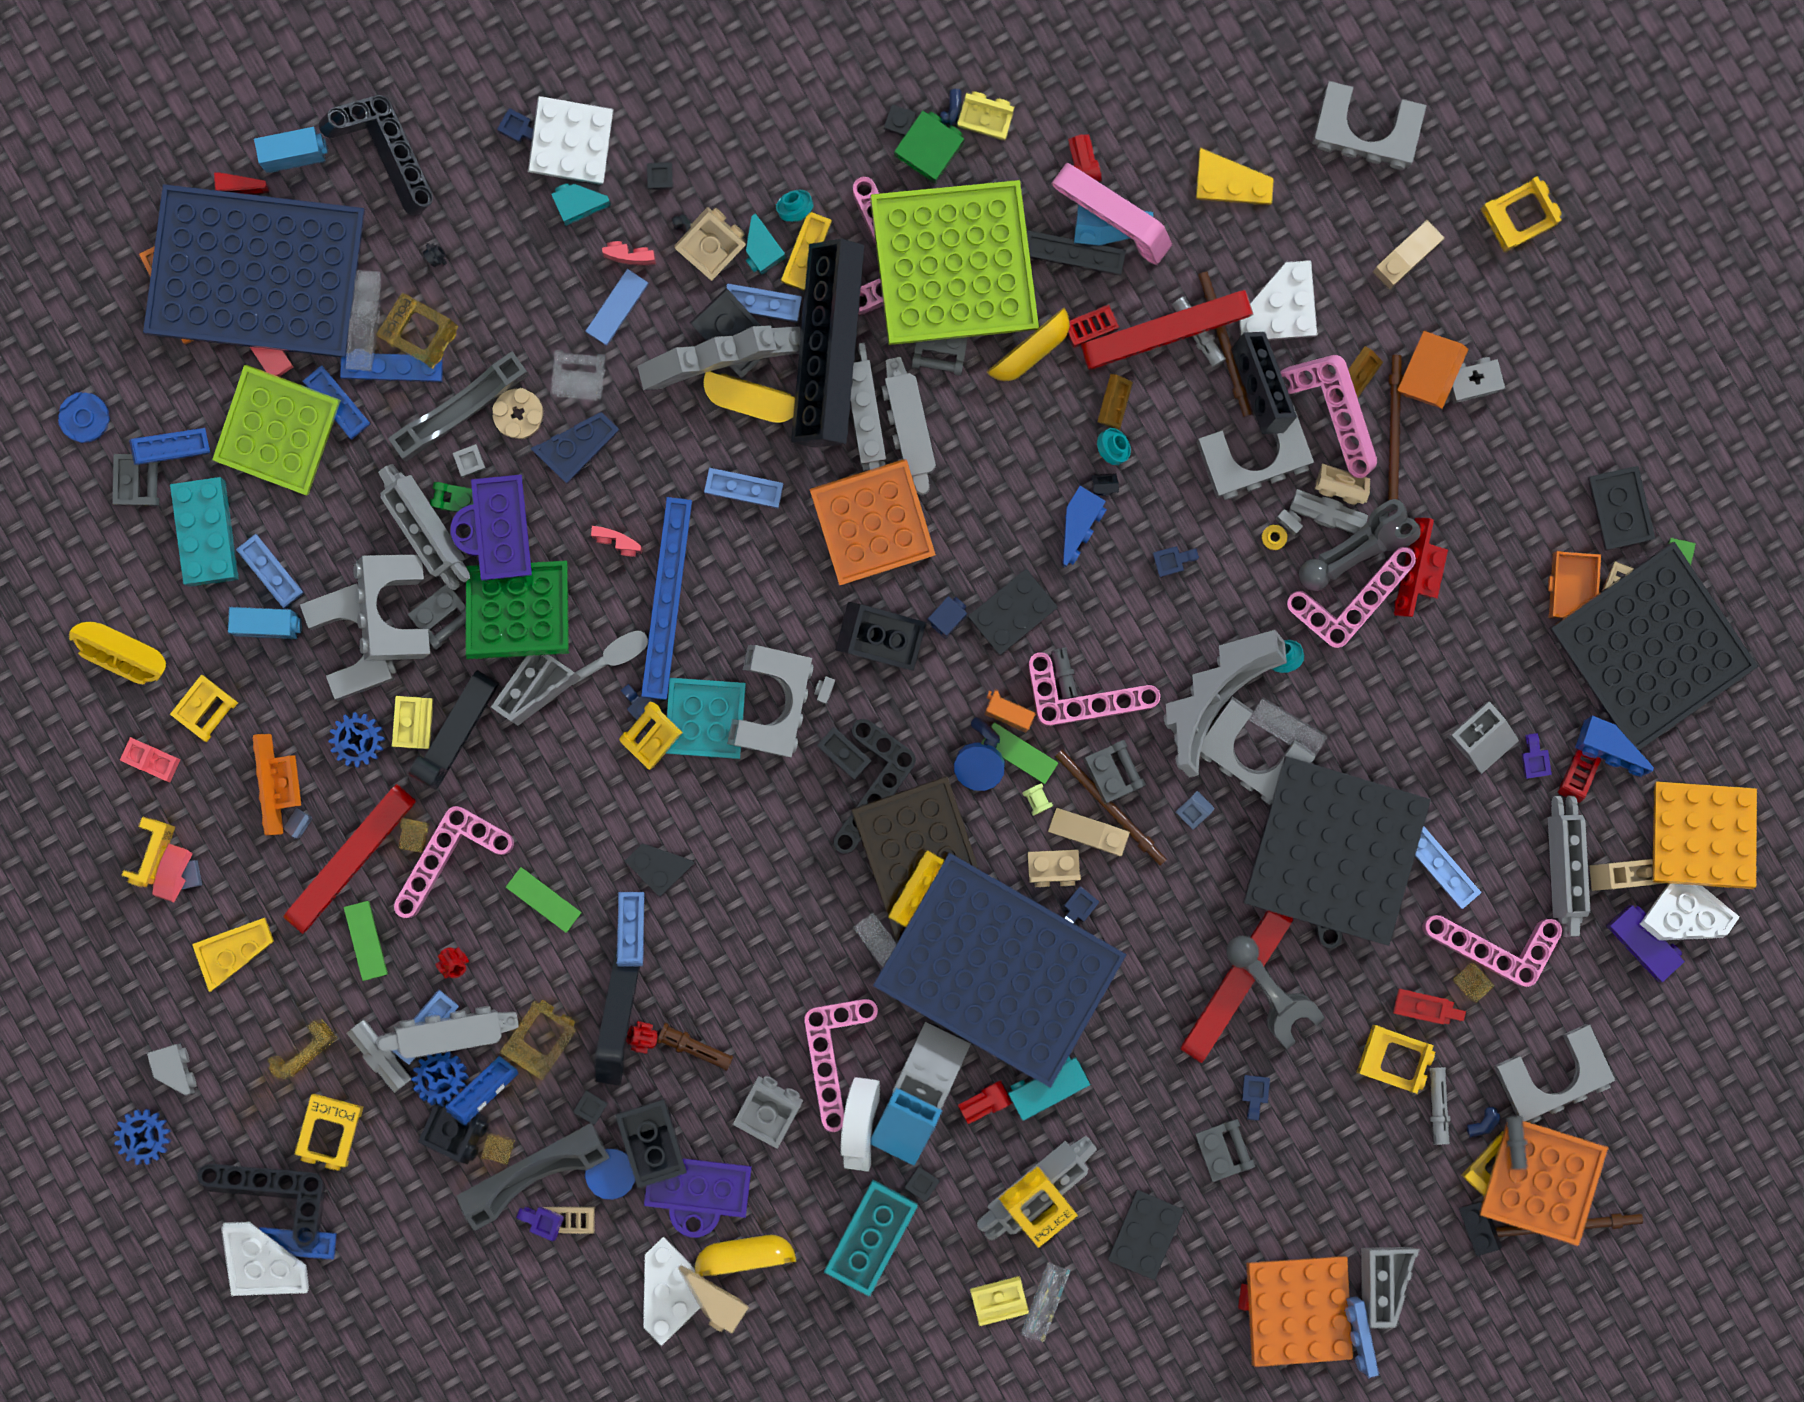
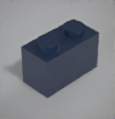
M948 596L928 618L927 623L942 637L947 639L966 618V605L957 597L952 600Z

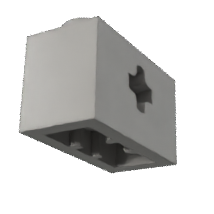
M1490 357L1482 358L1475 361L1476 365L1466 367L1465 363H1462L1450 391L1452 403L1455 404L1502 392L1505 389L1498 359L1490 361ZM1473 374L1474 377L1480 378L1477 383L1469 380Z

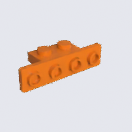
M256 734L253 735V751L255 753L256 776L260 792L259 801L263 817L262 826L266 836L283 834L281 809L301 806L296 757L284 756L274 758L272 735Z

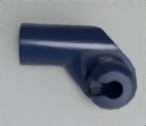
M960 89L949 91V112L943 111L940 115L941 123L944 125L949 124V126H952L958 119L962 109V92Z
M979 717L974 718L971 721V727L986 738L984 745L987 746L989 744L997 748V744L1000 743V736L987 722Z
M1495 1107L1485 1109V1117L1481 1123L1467 1125L1469 1137L1492 1133L1500 1122V1114Z

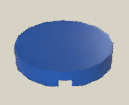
M75 393L67 397L60 406L59 426L63 433L71 440L80 443L93 442L100 438L108 428L110 421L109 410L105 403L94 394Z
M972 743L964 746L958 752L954 762V773L958 781L972 790L985 791L994 788L1004 775L1005 761L1001 753L989 744L986 746L981 745V743Z
M607 1148L606 1150L610 1158L586 1170L585 1178L588 1187L595 1195L603 1199H617L623 1197L631 1190L635 1178L627 1153L619 1149Z

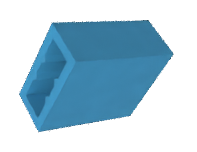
M314 127L254 139L258 162L266 173L325 162L324 154L328 153L325 138H323L322 133L318 134Z
M229 607L228 633L236 637L297 639V633H301L302 619L298 618V614L292 610Z
M896 1088L873 1132L871 1145L915 1166L936 1126L942 1110Z

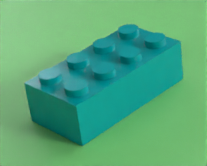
M217 477L170 484L183 584L192 587L239 580L225 480Z
M872 1180L824 1272L870 1297L918 1203Z

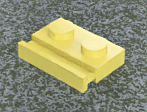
M396 696L392 747L430 748L433 698Z
M1020 1276L970 1289L980 1326L1029 1314Z

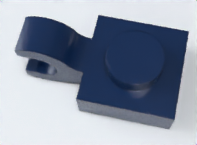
M509 108L497 131L518 143H521L523 137L532 142L533 128L530 127L531 119Z
M1175 546L1153 552L1159 578L1184 571L1182 563L1199 559L1197 549L1179 553L1178 547Z
M629 684L621 690L632 703L627 710L636 720L644 713L645 706L649 702H654L651 698L639 697Z
M1079 886L1064 905L1069 910L1064 919L1074 923L1079 918L1084 922L1099 904V901Z
M1244 1075L1242 1101L1249 1102L1247 1120H1259L1260 1103H1268L1270 1078Z

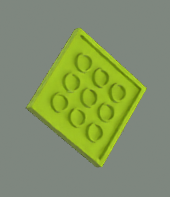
M244 365L212 460L301 494L309 495L341 400L254 367Z

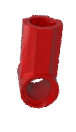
M1082 134L1068 139L1073 166L1094 180L1102 182L1099 163L1095 160L1089 134Z
M1000 1080L982 1089L981 1093L958 1104L965 1120L970 1124L991 1112L995 1113L1007 1107L1013 1102Z

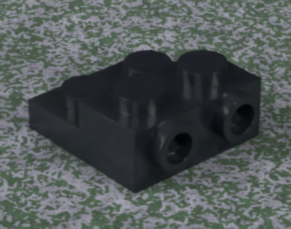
M444 1100L443 1107L436 1101L418 1143L459 1163L468 1164L478 1154L479 1149L476 1145L479 1138L484 1137L489 1129V1124L486 1123L489 1117L477 1113L466 1125H463L446 1111L445 1107L450 1103L448 1100Z

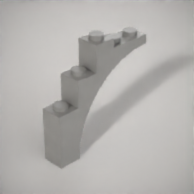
M755 326L734 336L714 337L697 346L674 348L637 366L643 390L662 389L690 377L735 364L775 356L799 354L801 329L800 327L771 328V326Z
M1276 630L1219 645L1220 656L1217 657L1219 667L1192 675L1193 685L1190 687L1192 697L1166 703L1164 722L1166 727L1174 733L1175 743L1178 747V755L1175 757L1176 764L1189 778L1197 776L1199 773V756L1203 740L1211 722L1221 707L1237 690L1251 679L1267 670L1286 664L1285 642Z

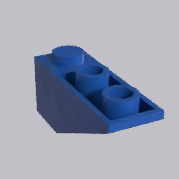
M1079 486L1065 512L1062 563L1064 568L1067 567L1068 563L1074 565L1081 553L1077 548L1081 542H1088L1094 532L1090 529L1094 520L1100 522L1107 510L1103 507L1106 502L1105 500L1082 486Z
M1595 716L1584 720L1575 747L1582 750L1583 755L1590 758L1600 757L1606 760V764L1612 767L1621 766L1628 769L1630 774L1639 777L1653 771L1654 767L1615 724Z

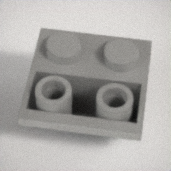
M1490 701L1484 703L1447 736L1480 774L1485 772L1519 741L1506 719Z

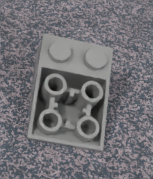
M925 1022L892 1092L898 1088L941 1110L971 1044Z

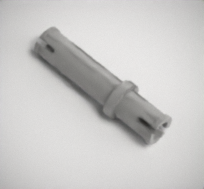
M1185 296L1176 300L1171 305L1176 312L1191 307ZM1208 331L1193 336L1197 342L1196 347L1198 350L1201 349L1212 368L1226 359L1214 342L1215 337L1210 335Z
M1446 1067L1429 1068L1432 1101L1430 1122H1433V1144H1450L1448 1121L1451 1120L1447 1110Z

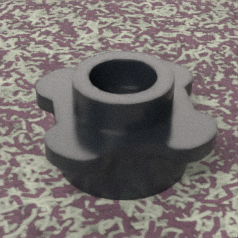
M427 243V249L423 251V255L428 263L433 267H437L440 264L446 265L444 250L438 244L430 245Z

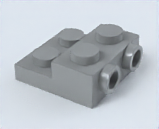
M768 1076L764 1078L758 1077L733 1125L778 1149L803 1100L799 1098L800 1095L797 1091L790 1088L785 1091L778 1087L776 1080Z

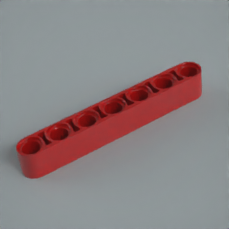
M1243 290L1083 343L1081 348L1088 369H1094L1246 319L1254 314L1247 292Z
M396 784L287 910L283 918L300 933H305L409 812L417 800Z
M1267 910L1250 938L1258 945L1259 956L1257 960H1260L1263 966L1267 963L1294 918ZM1232 965L1180 1048L1181 1051L1200 1063L1205 1060L1255 981L1247 970Z

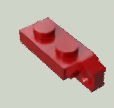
M1398 989L1393 1014L1444 1025L1450 1024V1019L1464 1021L1466 1011L1453 1009L1454 1002L1448 999Z

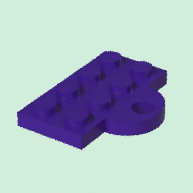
M522 474L471 479L473 505L462 508L454 516L450 528L453 542L462 552L472 556H479L481 581L532 576ZM460 525H468L471 528V533L467 538L457 536L456 530Z
M683 1158L687 1171L686 1174L646 1186L644 1206L669 1209L670 1220L678 1232L688 1237H702L716 1227L720 1215L746 1218L752 1166ZM690 1217L698 1218L701 1222L700 1229L690 1231L686 1226L687 1219Z

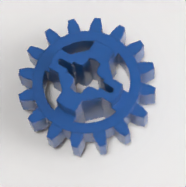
M353 712L352 719L346 714L343 715V723L337 720L335 722L338 729H330V732L335 735L334 738L328 740L329 743L335 744V747L331 749V753H339L338 761H342L345 758L346 766H350L352 761H354L357 768H360L361 761L366 765H370L369 758L378 759L375 753L376 750L383 751L384 749L379 745V742L384 741L385 738L378 735L383 730L382 727H374L377 722L375 719L368 722L367 714H363L361 719L357 712ZM355 723L364 724L369 729L360 731L355 726ZM345 729L347 732L345 739L340 741L341 734ZM354 733L363 738L359 741L360 747L356 744H351V741L354 740ZM373 739L372 747H371V749L368 751V750H367L368 742H369V740ZM353 749L359 757L349 756L344 751Z
M447 1051L444 1056L442 1052L436 1053L435 1057L431 1054L427 1055L428 1060L420 1059L419 1062L422 1066L413 1069L418 1074V1076L412 1078V1081L418 1084L414 1087V1090L420 1093L419 1097L423 1101L428 1099V1103L432 1106L437 1101L443 1107L444 1100L451 1102L453 1096L460 1094V1088L465 1089L467 1087L463 1083V1080L469 1079V1076L463 1073L467 1068L463 1063L460 1064L461 1059L457 1055L453 1057L450 1051ZM451 1066L454 1067V1070H455V1073H456V1077H453V1076L451 1075V1072H452ZM442 1076H444L446 1079H438V1081H436L433 1077L442 1078ZM425 1079L429 1081V1091L425 1086Z
M146 1109L143 1115H141L140 1110H135L134 1117L130 1114L125 1115L127 1122H118L122 1129L114 1132L115 1135L120 1136V1140L114 1142V1144L122 1146V1149L118 1152L119 1154H128L126 1161H131L135 1158V1164L140 1165L142 1159H144L147 1165L151 1164V1157L157 1161L161 1159L159 1152L166 1153L168 1151L164 1144L170 1143L171 1139L166 1138L165 1134L170 1133L171 1129H164L163 1126L167 1121H158L159 1113L150 1116V1110ZM138 1120H146L142 1127L133 1125ZM155 1128L158 1130L159 1139L155 1136ZM146 1131L145 1138L148 1140L140 1143L141 1137L138 1133ZM127 1135L130 1136V1141H131L130 1147H129V1145H128V1143H127V1138H126ZM143 1147L153 1150L148 1154H139Z

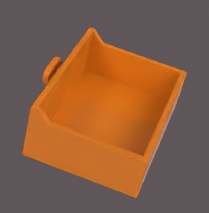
M1423 331L1397 391L1407 398L1443 409L1468 352V348L1462 343Z
M1561 551L1553 553L1552 573L1548 581V591H1550L1549 618L1563 619L1599 593L1600 554Z
M995 690L993 696H991V691H989L986 698L991 701L984 715L1026 733L1036 713L1000 698L997 690Z

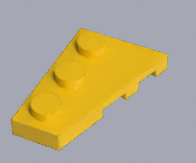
M1200 148L1196 199L1272 204V177Z
M266 918L192 944L209 992H212L274 942Z

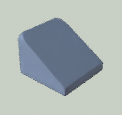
M1196 791L1176 813L1194 830L1212 813L1214 807L1200 792Z
M296 808L286 823L284 830L294 838L299 839L310 824L312 817Z
M198 860L188 862L181 875L186 880L181 890L202 886Z

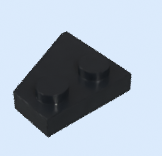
M644 843L625 860L659 897L695 864L690 859Z

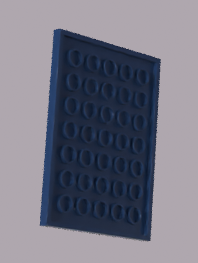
M163 184L143 333L145 335L346 358L365 209Z
M949 853L873 986L1051 1088L1127 954Z

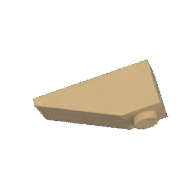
M1427 220L1374 269L1373 273L1390 290L1431 252L1444 237Z
M1056 808L1048 830L1050 833L1119 857L1122 856L1130 833Z
M1653 859L1589 866L1592 891L1664 884L1653 882Z
M680 1265L678 1269L701 1310L711 1320L709 1325L720 1332L725 1329L732 1333L749 1307L741 1299Z

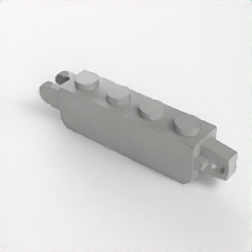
M859 343L858 351L861 356V362H855L853 365L850 404L860 463L863 466V471L884 466L886 456L870 360H867L865 343Z
M901 357L886 360L887 378H885L886 385L881 386L884 401L889 400L891 410H887L889 424H895L897 434L892 435L895 450L900 449L902 459H898V461L907 460L918 495L924 496L930 490L928 475L932 474L936 464L916 377L910 373L907 374Z
M393 464L385 466L378 472L385 484V490L381 492L382 501L429 573L435 577L440 575L448 588L456 590L460 585L457 577L463 582L470 578V573L462 562L466 558L453 542L451 535L411 475L405 477L401 472L399 473Z
M1554 796L1551 801L1552 817H1548L1553 918H1558L1559 923L1562 924L1563 937L1580 936V923H1582L1583 917H1587L1590 913L1585 818L1583 815H1578V802L1575 796H1567L1566 815H1564L1561 796Z
M490 1006L475 1008V1013L465 1014L464 1010L451 1012L448 1018L440 1019V1015L425 1017L424 1022L415 1023V1019L400 1021V1026L394 1027L395 1032L379 1035L376 1044L383 1052L397 1050L406 1059L497 1043L501 1038V1033L518 1028V1019L516 1012H497L495 1009L491 1010Z
M1084 1136L1070 1146L1064 1141L1027 1173L1038 1166L1059 1193L1063 1195L1087 1175L1088 1167L1084 1163L1097 1148L1087 1136ZM1025 1175L1022 1176L1018 1181H1016L1012 1186H1014V1185H1015L1017 1182H1019L1023 1177H1025ZM1040 1190L1026 1201L1020 1210L1031 1222L1054 1202L1044 1190ZM1000 1196L987 1206L990 1210L977 1222L978 1228L985 1232V1236L989 1240H995L1005 1231H1008L1009 1234H1016L1022 1229L998 1199Z

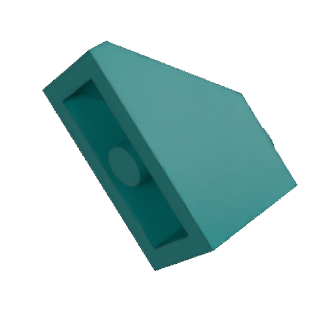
M568 183L563 184L555 189V193L551 194L565 226L611 206L608 196L576 184L570 186Z
M755 213L751 216L746 247L748 259L745 261L753 272L758 270L762 276L784 260L786 256Z

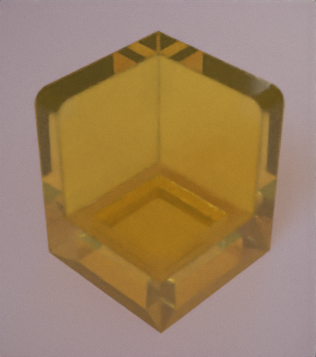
M402 818L399 848L423 853L429 823Z
M1470 963L1453 978V982L1473 1003H1477L1495 986L1475 963Z
M489 1133L481 1159H489L508 1165L515 1139Z

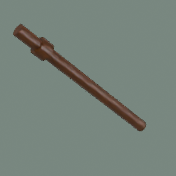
M1208 272L1198 274L1206 301L1216 299ZM1226 327L1216 328L1234 386L1232 389L1234 398L1238 399L1243 417L1253 415L1246 389L1231 352L1232 346Z
M1392 355L1391 375H1389L1388 385L1391 386L1388 501L1392 499L1398 500L1401 393L1397 390L1404 376L1401 375L1402 355Z
M1063 750L1055 756L1126 831L1130 832L1129 834L1138 843L1137 846L1143 853L1147 852L1159 866L1167 860L1153 845L1155 842L1149 836L1146 837L1113 802L1104 804L1095 783Z
M1621 1213L1610 1214V1217L1589 1218L1586 1220L1584 1229L1603 1227L1620 1229L1624 1225L1643 1224L1642 1214L1622 1215ZM1517 1226L1495 1227L1498 1237L1539 1234Z

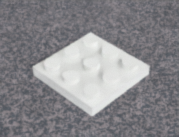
M539 96L537 99L528 172L602 185L613 109Z

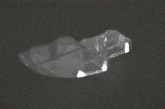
M357 270L352 314L349 321L346 369L372 371L380 314L381 272Z

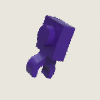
M1538 733L1525 735L1529 751L1528 753H1521L1525 778L1552 775L1548 750L1540 751Z
M524 1207V1209L519 1208L516 1218L532 1224L530 1232L554 1241L557 1238L564 1216L543 1207H539L537 1212L531 1208Z

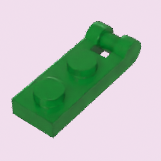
M434 482V497L430 499L432 508L458 512L466 506L473 505L472 489ZM445 492L452 494L450 503L443 501Z

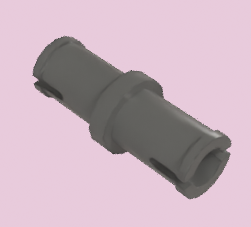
M1067 648L1052 650L1051 654L1057 672L1054 675L1055 679L1059 680L1062 699L1078 697L1073 678L1075 672L1074 669H1071Z
M1510 1116L1506 1118L1509 1135L1507 1146L1510 1147L1511 1169L1528 1168L1525 1148L1528 1142L1527 1139H1524L1523 1116Z

